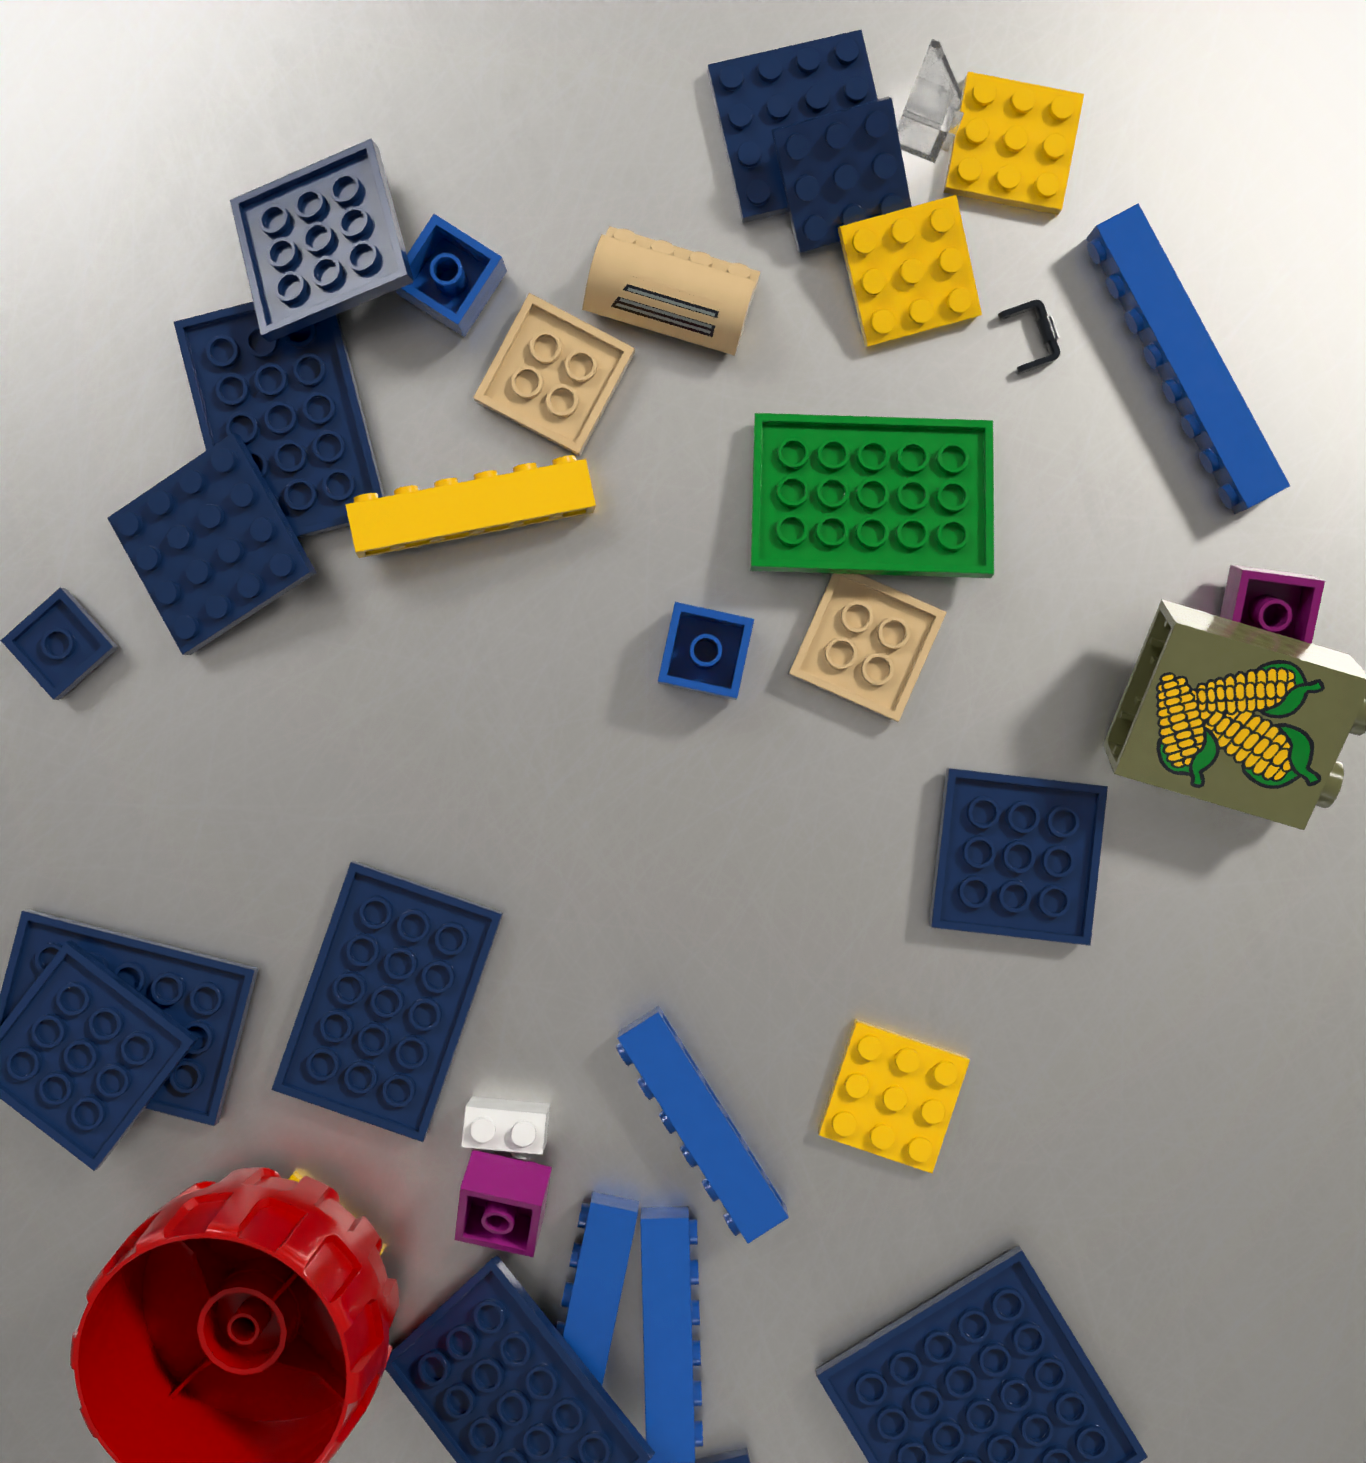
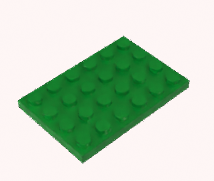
M755 413L750 571L992 578L994 575L993 420Z

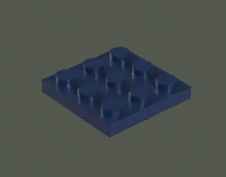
M884 97L771 129L796 248L799 253L840 242L838 227L912 207L891 97Z

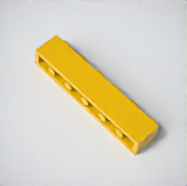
M574 455L553 459V465L537 468L536 463L517 465L513 467V473L498 475L496 470H489L474 474V480L458 483L457 478H446L434 482L433 488L418 490L416 485L397 488L394 490V495L378 498L377 493L358 495L354 497V503L345 504L355 552L358 558L594 513L596 503L586 459L576 460Z

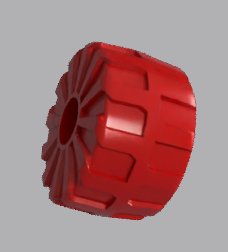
M264 1167L236 1169L218 1183L214 1181L196 1183L166 1203L131 1233L97 1275L87 1291L86 1298L88 1304L82 1315L79 1327L72 1335L70 1366L75 1373L76 1388L81 1404L79 1410L92 1436L98 1439L116 1463H329L367 1410L380 1384L393 1348L389 1345V1329L399 1306V1291L397 1279L387 1277L386 1269L380 1256L382 1239L376 1229L365 1216L356 1219L340 1204L338 1193L330 1186L308 1176H304L299 1182L281 1178L275 1170Z

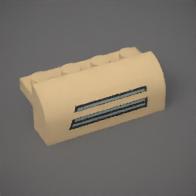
M609 226L606 235L601 234L593 256L582 310L735 356L744 330L749 307L758 284L760 271L750 269L741 263H730L711 257L704 252H694L680 248L664 240H654L640 236L628 229H617Z

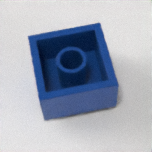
M433 214L407 254L414 282L395 291L400 297L465 337L507 273V269L500 255L436 214Z
M675 602L658 684L736 700L754 619Z

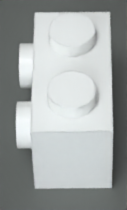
M471 1096L465 1106L461 1147L472 1148L471 1152L472 1150L485 1153H495L496 1151L512 1152L511 1156L518 1159H534L536 1154L543 1155L547 1143L550 1104Z

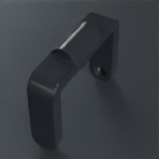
M1033 300L998 313L999 319L1004 320L1034 309L1038 320L1036 321L1043 343L1046 344L1050 354L1017 367L1018 374L1051 364L1060 355L1057 343L1059 336L1052 316H1048L1045 306L1040 300Z

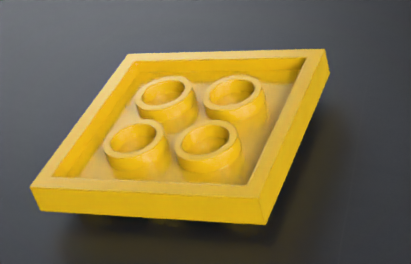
M968 72L965 77L943 193L1059 215L1063 208L1084 94Z
M957 195L838 227L865 347L982 315Z
M855 1019L817 1131L818 1135L933 1173L970 1059L946 1049Z

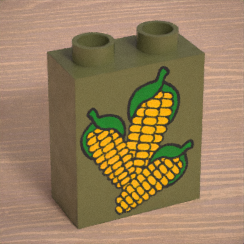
M1161 599L1103 746L1112 770L1116 775L1305 830L1315 806L1322 808L1330 807L1340 792L1344 768L1343 764L1337 761V758L1349 733L1360 736L1366 732V672L1348 654Z

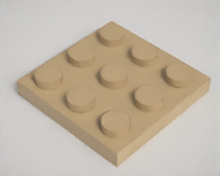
M529 293L473 398L477 403L580 456L635 353V348Z
M832 573L788 674L895 722H899L947 612L864 575Z

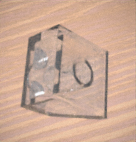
M934 39L930 42L897 127L901 150L935 163L940 150L949 151L964 115V112L957 110L963 94L940 42Z

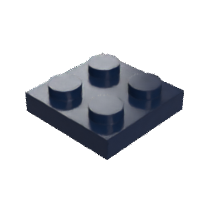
M61 587L0 640L53 700L62 699L119 648L70 592Z

